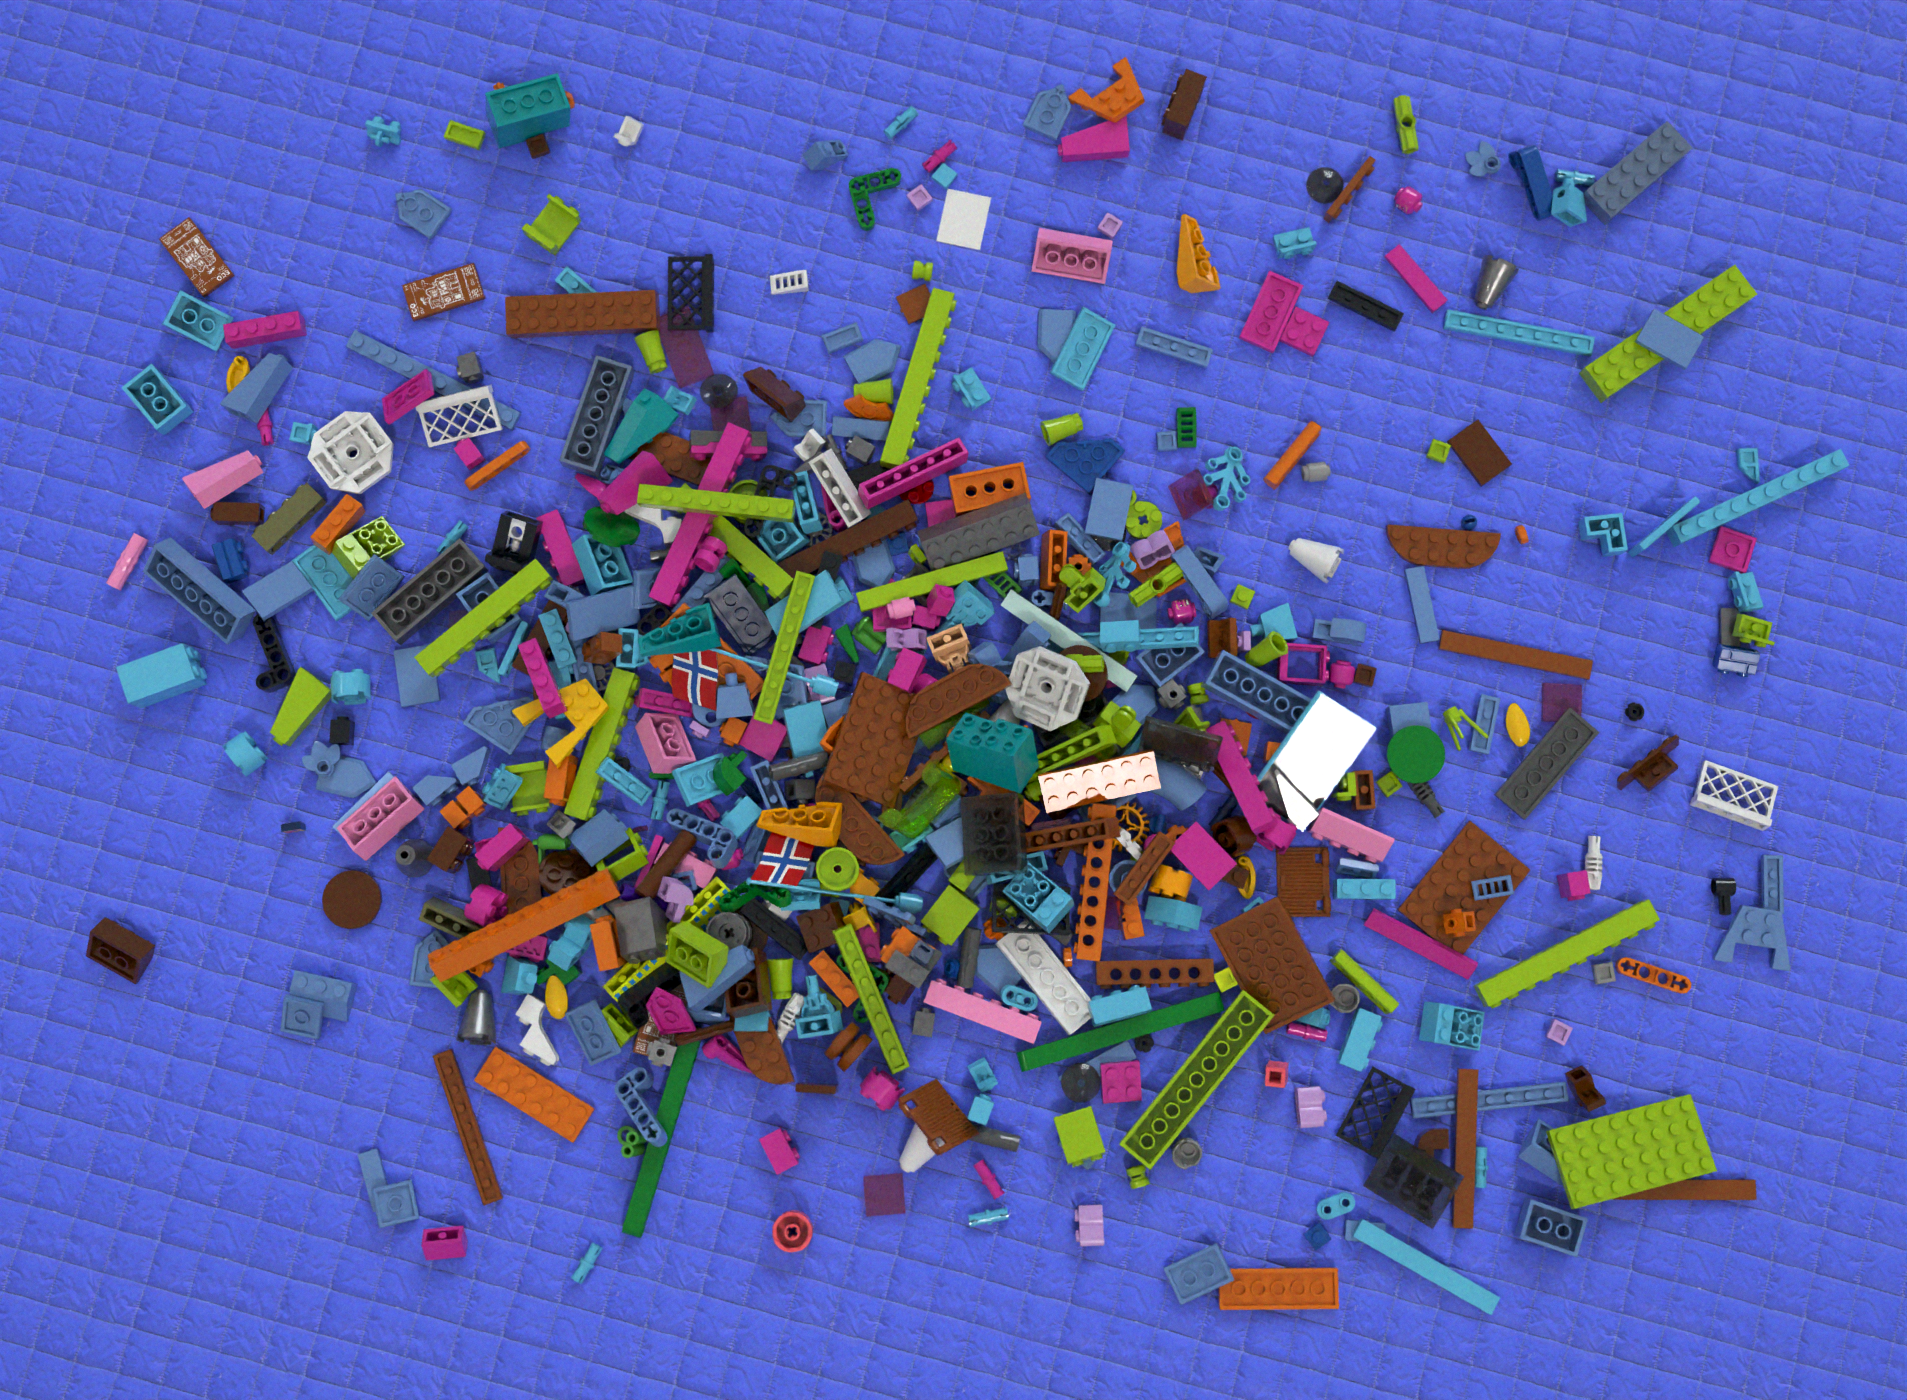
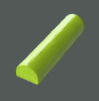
M1340 949L1329 960L1383 1013L1390 1014L1397 1008L1399 1002L1344 950Z

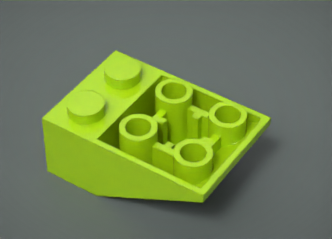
M380 516L335 541L332 553L354 580L373 554L386 561L404 547L405 544L383 516Z

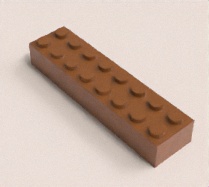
M656 290L505 297L506 335L511 339L644 333L653 330L660 332L659 294Z

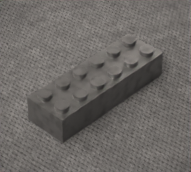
M1026 493L917 531L931 571L956 565L1040 535Z
M459 538L371 614L395 642L402 645L458 597L456 594L486 574L489 570Z

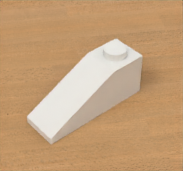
M1277 769L1274 772L1289 817L1287 820L1303 830L1319 813Z

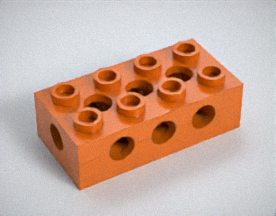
M1023 462L948 477L955 517L1026 493L1029 502L1031 500ZM1008 483L1011 484L1013 488L1006 489L1003 485ZM991 487L994 491L988 493L985 491V488ZM973 491L975 495L968 496L966 492Z

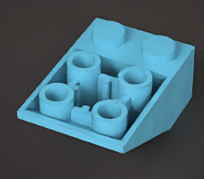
M1029 862L1003 890L1005 895L1048 933L1055 928L1075 905L1070 895Z
M1424 1001L1419 1040L1479 1051L1485 1012Z

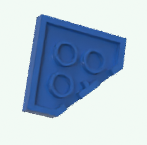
M1111 438L1093 441L1057 442L1045 458L1089 494L1095 486L1096 478L1102 479L1123 455L1125 449Z

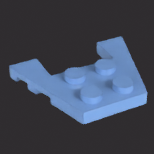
M745 656V658L769 665L771 660L755 656ZM747 663L756 672L766 671L767 674L768 669ZM790 663L788 672L805 677L804 666ZM786 675L774 716L775 720L783 718L782 709L809 702L805 681Z
M868 896L865 897L862 903L867 907V911L872 913V916L879 920L884 918L894 927L904 926L911 933L928 940L931 933L927 929L914 924L916 918L911 913L901 912L896 907L891 908L881 901Z
M1740 905L1729 925L1728 932L1720 941V946L1717 952H1714L1712 959L1732 963L1735 943L1773 948L1770 968L1790 971L1782 912L1774 909Z

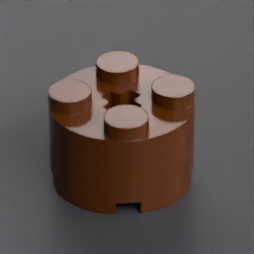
M1244 815L1229 817L1213 824L1211 827V831H1213L1212 838L1231 858L1249 852L1257 841V837Z

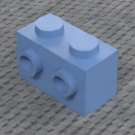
M1033 554L1021 555L1013 567L1014 578H1018V586H1037L1039 581L1037 556H1033Z

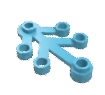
M1229 447L1225 450L1223 456L1215 459L1210 458L1205 462V467L1209 471H1213L1218 465L1227 463L1225 469L1213 474H1205L1201 478L1203 486H1210L1214 481L1222 479L1219 494L1213 499V507L1218 511H1223L1230 505V500L1226 496L1229 484H1231L1235 492L1233 498L1236 502L1240 503L1246 499V493L1241 487H1245L1250 483V477L1246 474L1240 463L1242 451L1237 447ZM1234 468L1239 475L1238 479H1236L1233 473Z
M1118 542L1112 550L1114 555L1098 569V572L1106 579L1104 590L1093 599V602L1099 607H1106L1110 603L1108 594L1115 577L1117 585L1122 589H1125L1130 583V580L1123 575L1120 568L1122 561L1124 563L1123 568L1127 572L1131 573L1136 568V563L1129 557L1130 545L1126 542Z

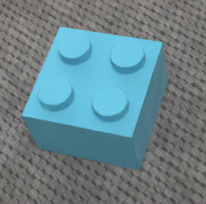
M768 520L765 523L761 537L758 538V541L775 563L793 556L810 542L795 520L794 523Z

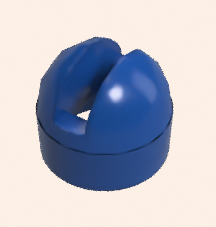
M1466 515L1461 520L1462 528L1467 531L1474 529L1477 525V519L1473 515ZM1468 520H1473V521H1474V522L1467 523V524L1465 523V521H1468Z

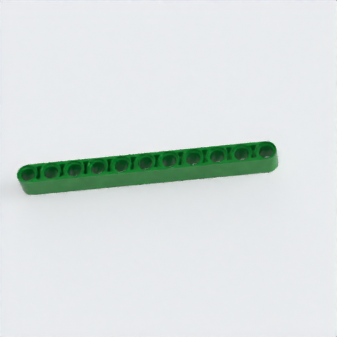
M1218 991L1017 1052L1016 1056L1021 1072L1222 1012L1225 1009Z
M702 1040L677 1047L656 1118L667 1133V1142L661 1147H655L648 1142L624 1220L622 1233L638 1238L642 1237Z

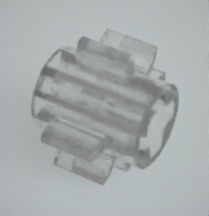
M1021 542L1005 547L1007 550H1004L1003 554H1007V561L1012 559L1017 563L1018 557L1023 555L1021 552L1026 551V547L1021 548ZM1016 547L1018 549L1017 553L1011 554V549Z

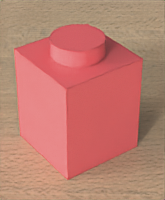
M1269 1060L1266 1066L1265 1086L1285 1088L1288 1082L1289 1063Z

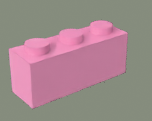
M664 842L658 856L654 861V864L658 861V859L661 857V855L665 852V850L668 848L670 844ZM690 851L674 874L694 870L696 885L704 889L714 879L718 869L714 868L711 861L707 859L704 862L698 860V855ZM684 876V877H682V878H684V879H689L690 877H689V876Z

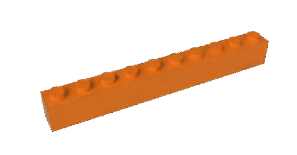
M608 868L598 871L594 875L579 880L577 883L563 888L548 897H544L534 904L525 906L523 909L509 914L494 923H490L478 931L471 932L469 935L455 940L449 945L434 950L428 954L430 968L441 983L621 896L618 886Z

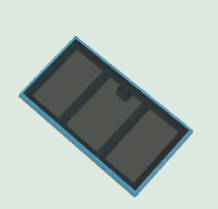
M1318 690L1257 777L1260 782L1257 785L1260 792L1264 790L1269 800L1266 802L1268 809L1272 807L1275 813L1289 822L1274 772L1278 769L1318 811L1377 728Z

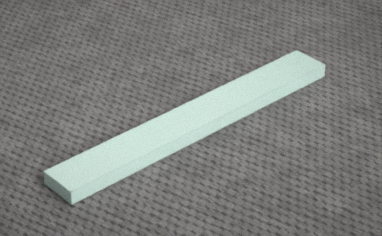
M1011 589L1002 602V607L1028 625L1033 621L1037 622L1052 635L1050 640L1063 649L1074 645H1083L1103 655L1108 669V680L1124 691L1128 692L1138 675Z

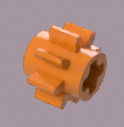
M992 916L983 924L985 926L984 934L991 940L996 938L999 941L1007 934L992 932ZM1001 917L996 920V927L1007 926V923Z

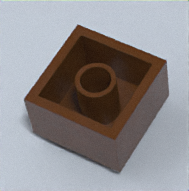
M447 826L426 860L445 872L455 874V872H459L463 867V860L466 855L469 856L474 850L475 846L473 844L475 841L460 831Z
M839 901L796 916L809 953L837 944L832 931L845 926L843 922L844 915Z

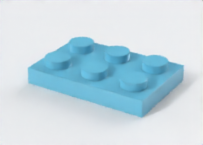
M723 752L672 771L687 807L724 794L718 788L713 778V768L724 757Z

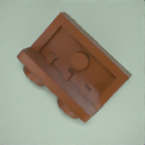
M1236 618L1208 620V657L1216 658L1222 650L1237 656Z

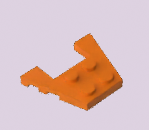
M1126 57L1112 66L1113 71L1121 79L1094 98H1091L1080 88L1068 96L1069 102L1073 105L1075 103L1080 105L1086 111H1094L1096 115L1113 123H1116L1145 103L1143 94Z
M1178 521L1163 529L1175 551L1184 546ZM1131 551L1129 553L1130 559L1136 563L1135 570L1130 574L1141 584L1173 563L1169 557L1164 560H1158L1156 564L1147 569H1141ZM1181 577L1168 586L1164 592L1158 593L1155 596L1158 598L1186 583V580ZM1156 580L1153 581V588L1155 590L1158 589V582Z

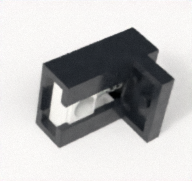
M508 510L503 512L500 516L493 550L486 554L485 562H489L491 566L498 570H508L516 575L534 560L543 522ZM516 526L521 528L522 535L516 531Z

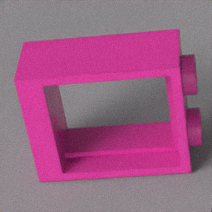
M1287 643L1288 651L1319 653L1318 679L1287 677V653L1278 657L1277 680L1284 684L1323 686L1325 681L1329 679V670H1326V662L1329 663L1330 651H1327V646Z

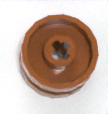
M853 1021L834 1038L830 1047L824 1053L830 1060H834L842 1053L843 1056L837 1062V1066L843 1072L851 1066L873 1041L866 1033L862 1034L855 1041L854 1037L859 1033L860 1028Z

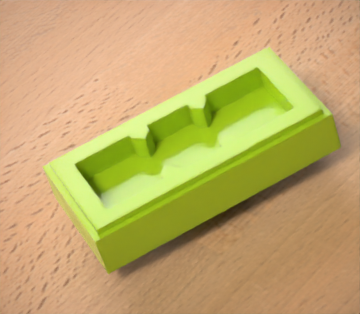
M450 120L444 134V139L480 151L486 133L485 131Z

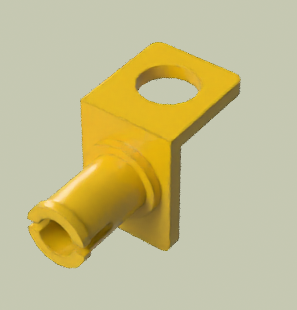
M857 902L853 903L854 908L850 904L849 911L851 914L843 917L845 925L852 924L854 931L869 924L873 931L877 932L874 919L867 911V908L865 906L861 908V905Z

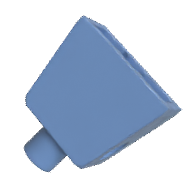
M737 673L725 674L726 684L719 685L716 719L754 715V706L747 683H738Z

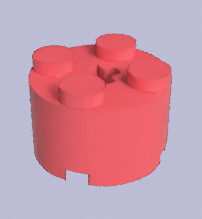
M789 1210L782 1213L773 1225L774 1242L785 1252L803 1250L813 1236L811 1219L799 1210ZM788 1227H796V1232L798 1234H793L791 1236L789 1234L790 1230L788 1229Z

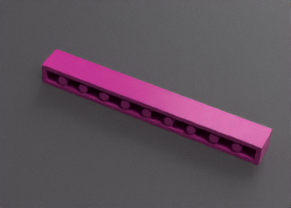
M729 422L727 423L697 490L729 493L728 487L730 483L735 481L737 476L736 470L738 466L742 465L745 458L744 452L746 448L751 446L753 440L751 438L752 434L748 430ZM686 513L649 594L652 600L674 608L679 603L681 590L687 586L689 581L688 575L696 566L693 558L698 550L701 549L706 536L711 533L714 518H717L719 515Z

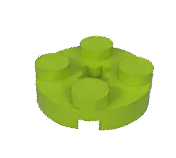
M1138 501L1129 507L1125 524L1129 535L1142 540L1147 539L1152 533L1160 530L1162 513L1154 504ZM1143 516L1147 517L1146 520L1148 521V524L1144 523L1143 525H1140V520L1138 518Z

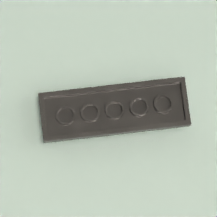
M1567 708L1494 795L1520 818L1525 820L1599 734V731L1572 708Z

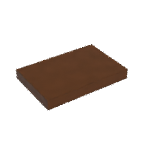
M1476 420L1447 441L1480 487L1512 465L1479 420Z
M799 1082L796 1084V1092L836 1094L839 1084Z

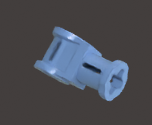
M1041 589L1033 592L1030 602L1041 610L1050 609L1054 594L1053 592H1045ZM1037 597H1040L1041 603H1038ZM1063 602L1062 608L1067 610L1068 604Z

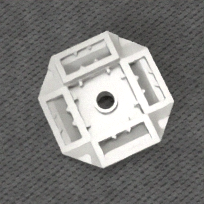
M345 411L314 433L307 458L332 490L362 494L391 473L394 444L371 413ZM353 450H357V455L350 457V453Z
M1039 646L1021 652L1016 656L1009 677L1013 685L1005 690L1013 707L1015 717L1052 731L1079 717L1090 682L1076 661ZM1045 682L1050 683L1052 688H1049Z

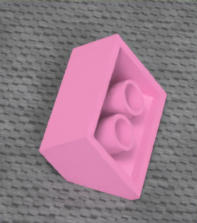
M645 713L635 726L653 773L670 774L673 770L696 761L678 715Z

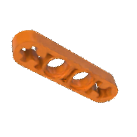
M526 441L515 444L469 476L464 484L469 491L476 490L525 456L531 448Z
M1628 957L1619 958L1615 963L1616 971L1621 975L1675 993L1684 994L1691 989V981L1683 975ZM1627 961V965L1635 967V969H1625V971H1623L1624 967L1621 966V963H1625ZM1641 967H1646L1649 971L1646 978H1642L1639 974ZM1660 973H1664L1667 976L1665 984H1661L1658 981ZM1672 980L1676 982L1682 981L1685 984V988L1680 989L1679 985L1671 984Z

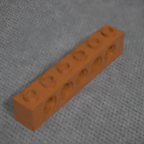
M1104 818L1005 836L1004 840L1007 856L1118 838L1120 837L1118 818Z
M1213 959L1095 961L1096 985H1100V989H1112V985L1120 984V988H1130L1131 984H1139L1140 988L1145 986L1146 988H1151V984H1159V987H1170V983H1178V987H1190V983H1198V986H1209V982H1214ZM1191 967H1195L1198 970V976L1194 979L1188 974ZM1134 968L1140 972V977L1137 980H1133L1130 977V971ZM1152 968H1156L1159 971V977L1155 980L1149 975ZM1171 968H1176L1179 971L1176 979H1172L1169 976ZM1113 969H1117L1121 973L1118 980H1113L1110 976Z

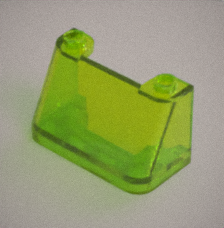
M938 759L930 761L923 769L922 779L929 787L908 809L903 808L898 811L897 809L890 808L878 817L885 826L907 838H915L961 790L959 779Z

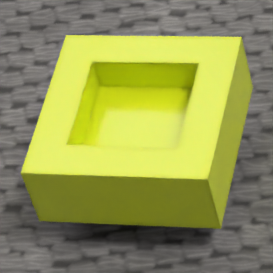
M1229 967L1214 974V980L1221 993L1238 985Z

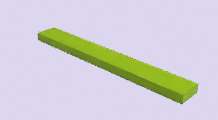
M1002 551L856 593L861 612L886 606L892 600L909 597L910 599L928 594L935 584L952 587L961 584L964 580L970 582L1008 571V567Z
M796 571L753 720L771 725L773 723L814 583V575Z
M849 923L832 931L890 1073L893 1075L910 1067L852 924Z

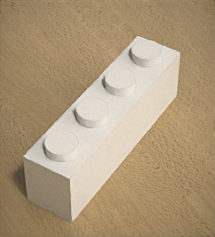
M832 449L825 451L808 462L848 528L871 514L870 510H867L858 495L857 489Z

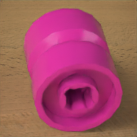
M707 536L701 545V549L698 550L693 558V562L700 569L713 573L720 564V560L726 554L728 547L720 539Z

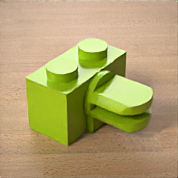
M1066 564L1061 568L1059 579L1069 587L1066 591L1064 602L1077 613L1104 590L1106 579L1093 567L1083 575L1073 565Z
M1110 701L1093 722L1095 727L1111 725L1117 741L1116 744L1122 748L1131 741L1142 724L1135 719L1137 714L1131 707L1124 705L1120 708L1113 701Z

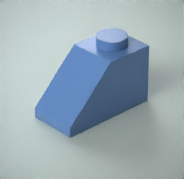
M484 746L451 764L463 786L472 787L478 784L479 779L483 777L491 752L488 747Z

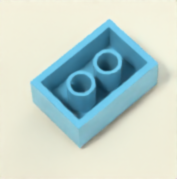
M152 364L121 387L155 429L163 435H166L194 412L160 370Z
M592 534L582 535L571 544L591 596L630 586L634 583L621 547L602 544L594 540Z

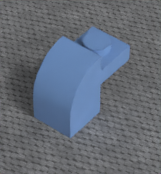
M1332 618L1330 637L1334 641L1350 642L1353 646H1361V643L1365 642L1367 624L1356 620Z

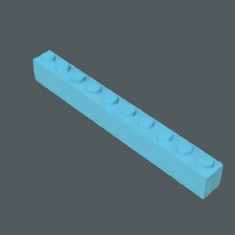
M1839 449L1673 525L1666 533L1673 547H1676L1829 477L1850 465L1842 450Z

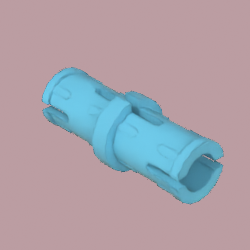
M910 106L903 114L894 118L895 121L883 130L885 135L892 139L900 130L907 128V124L918 116L917 111Z
M1557 169L1555 174L1557 176L1555 181L1563 182L1564 179L1572 178L1574 179V186L1580 184L1591 187L1595 181L1593 180L1595 175L1579 173L1577 170L1571 172Z
M459 520L452 531L445 535V540L436 551L442 554L461 538L469 527Z
M658 780L656 795L652 800L654 804L650 816L651 819L662 821L665 804L668 803L666 799L670 785L669 782Z
M1476 1146L1475 1187L1486 1188V1175L1489 1168L1487 1165L1488 1148Z
M1007 1207L991 1211L986 1209L985 1212L968 1215L970 1227L987 1223L992 1225V1222L1009 1220Z
M594 1242L591 1243L585 1256L579 1260L580 1264L571 1277L574 1281L580 1284L583 1283L590 1269L594 1268V1262L603 1248L598 1244L595 1245Z

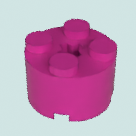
M1275 813L1277 816L1274 819L1276 825L1257 834L1256 842L1270 851H1273L1275 848L1279 850L1277 854L1284 855L1296 836L1297 827L1289 822L1285 823L1280 820L1281 816Z
M480 884L471 893L470 897L473 899L470 904L466 903L464 915L469 920L486 927L488 924L494 923L506 916L508 912L506 907L508 895L490 885Z
M874 1066L860 1084V1093L867 1099L871 1097L875 1100V1105L882 1111L886 1109L891 1110L898 1101V1098L904 1093L905 1088L902 1087L900 1090L898 1087L900 1083L884 1070L881 1072L876 1071L878 1067Z

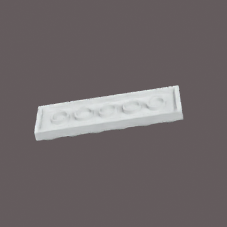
M1024 920L1018 927L1025 928L1028 923ZM1008 933L996 943L997 947L1069 1036L1091 1018L1087 1006L1091 999L1039 934Z

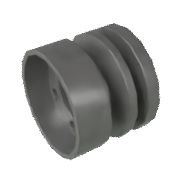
M722 912L717 914L709 921L706 928L707 934L729 947L728 951L740 945L747 947L752 939L750 922L738 913ZM728 930H733L734 937H728L730 935Z

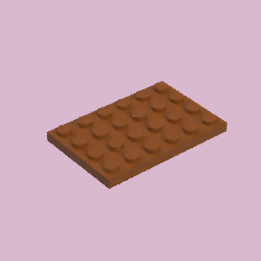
M861 672L821 780L892 809L900 790L899 786L902 784L901 780L906 774L919 737L917 736L912 740L909 739L905 724L906 715L911 705L910 702L916 694H910L884 680Z
M1468 821L1397 910L1430 938L1464 954L1510 896L1506 895L1475 901L1471 881L1511 875L1513 890H1515L1529 873L1530 869L1474 823ZM1501 880L1503 891H1507L1506 881ZM1495 881V882H1494L1495 892L1498 893V892H1499L1498 882ZM1490 882L1486 883L1487 893L1492 894ZM1478 884L1480 896L1484 895L1482 884ZM1462 909V912L1474 911L1476 931L1465 932L1466 936L1454 937L1453 933L1446 934L1443 926V914H1451L1450 910Z
M1279 895L1209 930L1241 990L1246 991L1274 1014V1017L1263 1029L1265 1034L1335 1001L1331 990Z

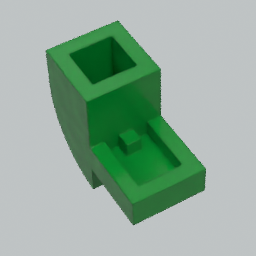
M743 750L737 754L733 752L728 757H723L713 768L714 781L726 796L733 793L747 779L736 768L748 756Z
M547 959L545 961L550 967L547 968L545 966L537 972L536 982L538 985H543L550 976L556 975L563 985L567 986L583 973L576 964L566 972Z

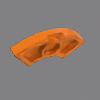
M861 394L844 400V406L858 418L862 417L881 421L893 420L894 413L887 402H871Z

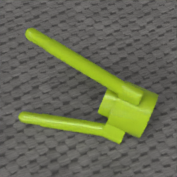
M1454 706L1442 714L1458 751L1461 750L1453 726L1459 737L1463 739L1464 736L1457 725L1462 721L1461 717L1482 736L1488 738V735L1462 709L1458 710Z

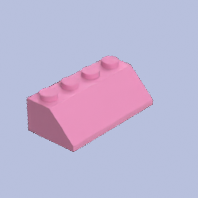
M1039 228L1032 272L1105 284L1113 240Z
M395 776L341 823L337 829L351 849L367 861L425 808Z
M1325 808L1318 810L1319 815L1311 822L1308 830L1314 839L1330 841L1329 845L1338 849L1340 847L1348 849L1347 853L1354 856L1362 855L1366 857V861H1370L1373 864L1384 860L1395 840L1390 836Z

